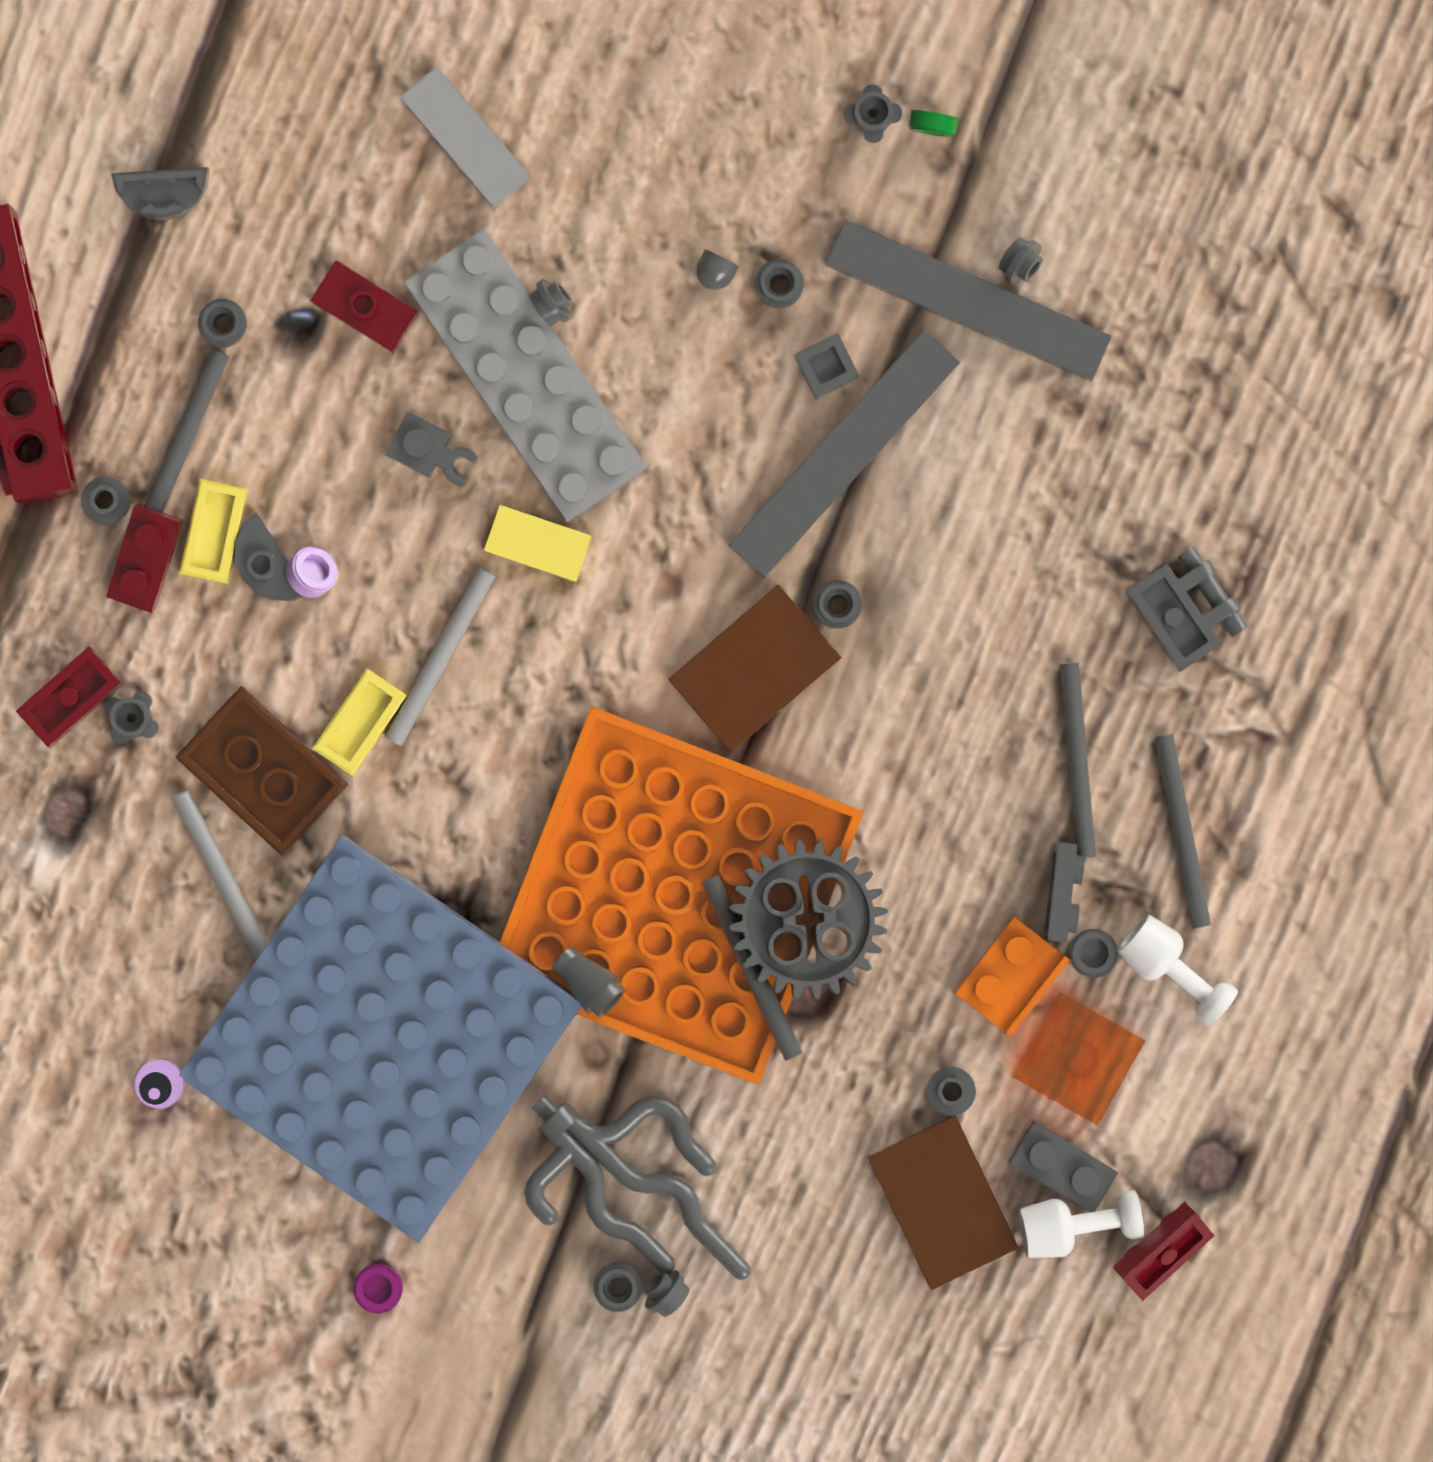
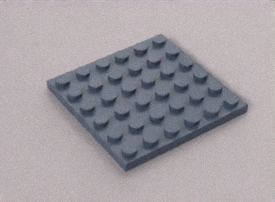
M342 835L179 1076L186 1083L419 1243L582 1006L571 991L354 841Z

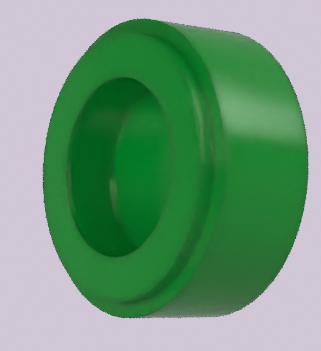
M911 110L908 127L911 131L953 138V136H956L959 118L936 112Z

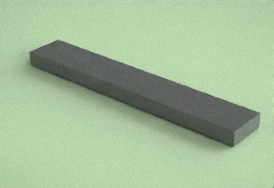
M845 220L826 263V267L1092 382L1112 337L1098 329L848 220Z
M924 330L732 540L729 547L765 578L955 370L960 362Z

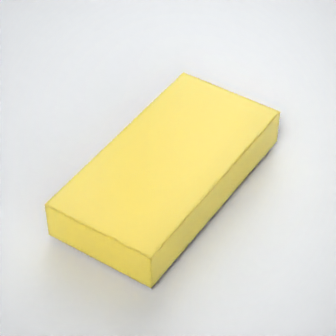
M199 479L179 574L229 585L235 557V541L241 530L249 493L248 489Z
M499 505L484 551L577 583L592 536Z
M366 668L312 749L354 776L404 703L407 695Z

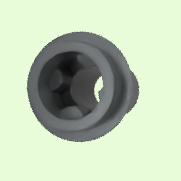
M573 947L568 948L552 967L561 976L587 1014L593 1012L599 1018L606 1015L626 991L619 983V976L583 956Z

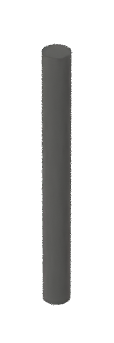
M211 349L145 506L161 512L164 511L227 364L228 355Z
M1079 663L1061 664L1060 674L1075 844L1078 845L1077 855H1083L1085 858L1096 857Z
M1174 735L1155 737L1154 740L1192 929L1209 926L1211 921Z
M718 875L701 883L732 948L743 937L742 933L728 931L727 927L740 922L737 914L728 910V906L733 904ZM748 950L733 951L784 1060H789L803 1053L769 980L766 979L761 983L756 982L761 968L756 964L744 969L742 964L750 955Z

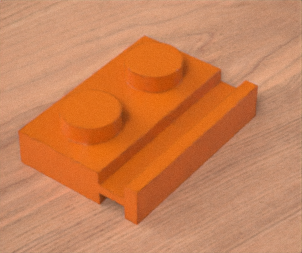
M1012 917L954 994L1011 1037L1070 959L1061 954L1017 918Z

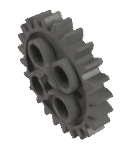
M802 840L795 841L793 855H789L782 844L776 846L777 861L773 862L766 855H760L758 860L763 871L759 873L753 869L746 868L744 874L751 882V885L749 887L734 886L733 890L744 900L742 904L728 906L730 912L740 915V922L734 923L727 928L728 931L742 933L743 939L737 942L732 949L733 951L748 950L750 955L743 962L742 967L745 969L757 964L761 968L756 978L757 983L765 981L770 976L775 978L773 992L776 994L780 993L786 984H791L793 999H799L803 988L807 986L812 998L820 999L823 984H826L833 995L839 994V978L842 977L850 985H855L857 979L852 969L857 967L864 971H870L872 967L864 955L866 952L871 954H880L882 952V949L872 942L873 936L887 934L886 928L875 924V918L888 913V911L883 907H874L872 900L879 897L883 890H868L865 886L873 876L872 871L860 875L854 872L860 858L855 856L845 864L840 861L842 855L841 846L835 847L827 856L824 855V846L821 840L815 842L811 853L806 852ZM801 876H805L808 880L809 912L813 915L818 914L820 919L818 924L811 927L813 945L816 952V962L813 964L809 963L807 959L806 928L804 925H796L795 917L803 914L804 911L802 894L799 888V878ZM823 879H831L840 886L841 899L833 907L822 904L817 897V887ZM773 885H784L792 892L793 903L785 912L776 911L768 902V892ZM829 928L841 930L847 939V946L844 952L838 956L827 953L822 944V937ZM780 933H788L794 936L798 942V953L791 961H784L778 958L774 952L773 943Z

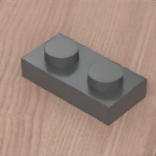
M1054 843L1044 940L1067 942L1068 932L1076 933L1079 904L1071 903L1073 884H1082L1085 857L1077 855V844Z
M1035 1121L1032 1122L1009 1160V1163L1089 1212L1096 1211L1119 1173Z

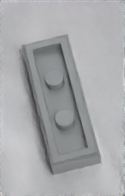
M437 66L400 96L401 101L494 210L531 180V176Z

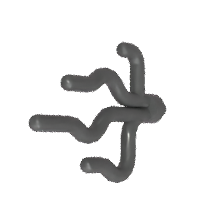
M546 1094L532 1107L545 1121L539 1127V1130L557 1147L526 1182L524 1192L526 1204L541 1223L549 1226L557 1221L558 1212L546 1200L544 1190L572 1162L584 1176L587 1214L594 1225L608 1236L630 1242L658 1271L667 1274L674 1270V1258L645 1229L635 1222L615 1217L608 1211L604 1201L605 1182L602 1169L597 1163L598 1161L619 1183L631 1191L645 1194L664 1193L675 1198L680 1205L684 1224L692 1235L736 1279L745 1280L750 1276V1265L703 1217L698 1196L689 1184L677 1176L662 1173H639L609 1145L617 1143L629 1135L648 1116L658 1115L668 1122L674 1144L683 1157L703 1176L713 1175L717 1169V1164L693 1138L688 1117L678 1104L666 1097L656 1095L644 1097L633 1103L617 1120L601 1127L591 1125L584 1120L566 1101L558 1107Z

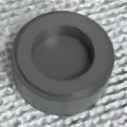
M1086 929L1076 934L1071 940L1068 947V958L1070 959L1071 966L1079 974L1096 978L1106 975L1113 969L1118 959V948L1114 939L1105 931Z

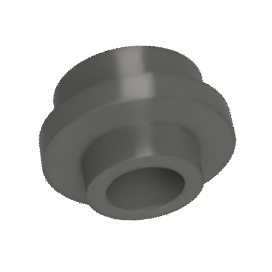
M1020 237L1009 246L999 264V269L1006 274L1005 279L1014 285L1021 280L1027 282L1033 278L1043 262V258L1039 256L1041 244L1035 240L1028 242Z
M782 259L772 260L763 265L758 271L755 280V288L760 300L766 305L777 309L793 305L800 298L804 286L803 276L798 267ZM778 276L784 277L788 281V289L783 293L774 292L770 287V282L773 278Z
M545 279L536 283L537 289L529 294L535 309L551 326L558 321L564 323L571 318L569 307L573 305V301L567 291L557 281L552 284Z
M216 299L209 302L201 310L198 318V328L202 337L209 344L218 348H227L234 346L244 337L247 330V318L237 303L228 299ZM220 316H228L232 320L231 328L226 332H218L215 329V321Z
M108 476L98 477L85 486L81 495V506L83 512L91 521L100 525H112L121 521L128 513L130 495L125 485L119 480ZM102 492H110L113 496V503L107 509H100L97 506V497Z
M833 580L825 583L818 589L814 597L813 608L816 617L822 624L829 628L842 629L850 626L857 620L862 609V599L858 590L852 584L843 580ZM833 596L843 597L847 603L846 610L840 614L831 612L828 607L830 598Z
M958 1067L939 1069L931 1076L927 1085V1097L932 1107L939 1113L948 1116L964 1113L971 1107L976 1095L975 1083L972 1077ZM949 1082L957 1083L961 1089L960 1096L953 1101L946 1100L942 1094L944 1085Z
M610 1263L597 1273L593 1285L594 1295L599 1304L605 1309L613 1312L626 1311L632 1308L640 1299L642 1293L641 1277L632 1266L626 1263ZM614 1278H622L626 1281L628 1289L622 1295H614L609 1290V1282Z
M678 1270L668 1274L665 1272L657 1274L645 1289V1294L647 1295L645 1308L651 1313L658 1312L663 1317H667L675 1312L689 1294L690 1288L684 1283V1276Z

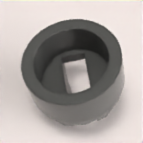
M704 250L697 265V276L703 286L708 289L717 290L731 283L739 267L711 251Z

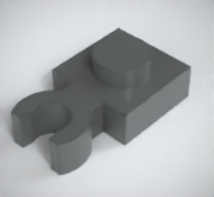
M409 412L406 413L386 453L388 458L428 478H431L437 466L443 469L445 476L451 483L458 486H464L467 480L454 473L453 465L455 461L465 458L476 464L478 460L476 454L470 449L458 447L451 450L446 446L452 436L451 433Z

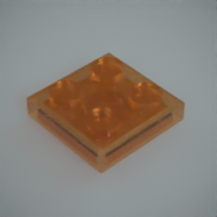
M1059 992L1014 1070L1012 1077L1098 1126L1144 1045L1145 1040Z

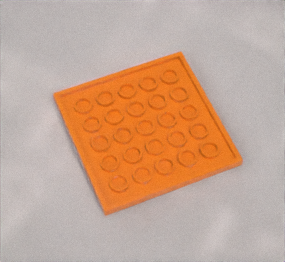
M591 706L500 943L569 991L571 990L552 967L568 948L573 947L583 956L619 976V983L626 989L617 1004L603 1017L599 1018L593 1012L587 1014L583 1007L580 1008L576 1015L759 1085L776 1041L701 883L719 875L732 904H742L744 898L739 896L733 889L736 885L747 887L751 885V882L744 874V870L750 868L759 873L763 871L758 857L764 854L773 862L777 861L776 846L781 844L789 855H793L795 841L797 840L803 841L807 853H811L816 841H823L824 855L827 856L835 847L841 846L842 855L840 861L845 863L864 811ZM801 876L799 878V888L802 894L804 911L803 914L795 917L796 925H804L806 928L808 959L813 946L811 927L818 924L820 919L818 914L813 915L809 912L808 880L805 876ZM823 879L817 887V897L826 906H828L837 884L831 879ZM781 884L773 885L768 892L770 906L776 911H787L793 903V895L790 889ZM780 933L773 943L775 954L784 961H791L796 957L799 947L797 940L788 933ZM770 976V977L768 978V980H769V982H770V984H771V987H772V989H773V984H774L775 978H773L772 976ZM786 984L780 993H775L785 1016L792 1001L791 984Z

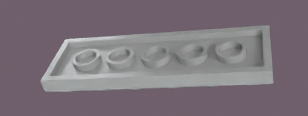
M482 229L404 282L567 523H570L648 470L551 325L535 309L530 300L529 293L485 229Z

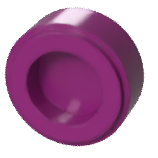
M370 1264L360 1271L354 1281V1297L364 1310L377 1314L385 1313L394 1308L402 1297V1278L398 1271L388 1264Z

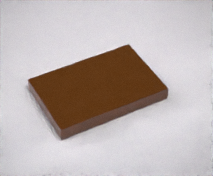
M778 584L674 673L668 681L732 753L842 657Z
M243 686L239 687L175 757L281 856H284L349 786L343 778Z
M956 1115L948 1117L867 1156L930 1290L938 1288L1019 1249Z

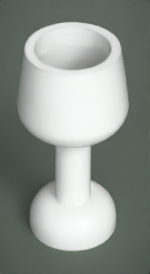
M1147 914L1126 935L1119 945L1117 952L1138 976L1144 980L1153 981L1166 973L1200 1002L1196 1010L1197 1017L1204 1026L1209 1027L1231 1005L1237 996L1238 990L1228 983H1219L1214 987L1206 983L1178 959L1183 950L1181 935L1163 922Z
M1135 1190L1121 1194L1114 1209L1071 1216L1068 1206L1062 1200L1049 1199L1018 1210L1020 1235L1027 1258L1065 1257L1073 1250L1075 1235L1120 1228L1122 1234L1129 1239L1138 1240L1144 1238L1142 1211Z

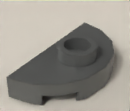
M208 167L111 173L116 193L130 210L146 219L167 221L184 216L199 204L208 187L210 170Z
M255 512L242 525L235 541V564L241 579L256 594L273 601H295L303 598L304 596L293 590L287 580L286 567L289 560L259 514Z

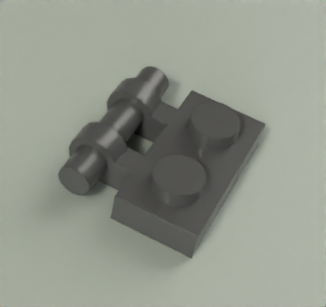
M1194 546L1178 556L1188 571L1180 579H1177L1169 565L1166 564L1125 591L1178 672L1183 671L1221 645L1211 629L1219 622L1223 623L1231 637L1248 627L1237 611L1241 608L1234 596L1230 598L1227 596L1213 575L1216 572L1209 559L1204 562ZM1196 585L1213 608L1203 616L1187 594V591Z

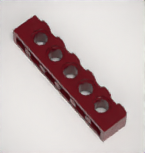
M9 204L0 205V298L10 299L11 311L5 319L0 320V353L6 346L16 344L20 346L22 356L19 363L12 368H2L0 364V448L3 450L6 466L0 467V479L5 495H13L14 501L23 506L76 494L79 491L17 211ZM22 391L29 392L32 397V406L29 411L20 416L13 415L10 410L12 397ZM29 439H40L43 446L40 458L32 463H24L20 456L22 445Z

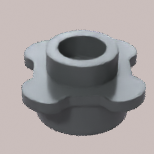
M877 85L866 86L863 89V95L859 97L857 102L848 105L844 111L846 122L848 124H855L864 132L865 140L870 143L881 141L886 128L891 123H898L902 117L901 107L897 103H891L890 99L882 93V89ZM876 110L878 115L876 118H871L868 112Z
M138 691L131 698L119 699L113 697L107 701L105 712L110 716V723L113 727L111 738L114 742L124 745L131 738L143 736L149 739L157 734L159 726L152 719L150 707L153 700L148 693ZM130 713L136 715V720L132 723L127 720V716Z

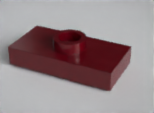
M335 260L310 300L315 306L394 354L419 314L411 306Z

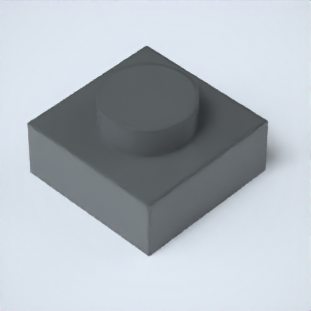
M838 333L794 354V358L815 400L859 379V374Z

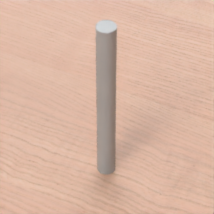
M478 568L386 733L385 738L400 746L403 745L496 576L482 568Z
M187 790L173 797L172 801L256 962L268 942L190 791Z

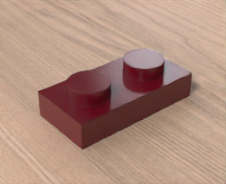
M141 504L133 507L108 588L107 598L150 613L156 610L184 519Z
M88 646L19 707L16 712L48 748H52L124 683L94 649Z
M1184 1201L1175 1211L1166 1215L1160 1224L1142 1241L1131 1247L1124 1257L1112 1268L1134 1293L1144 1301L1215 1235Z

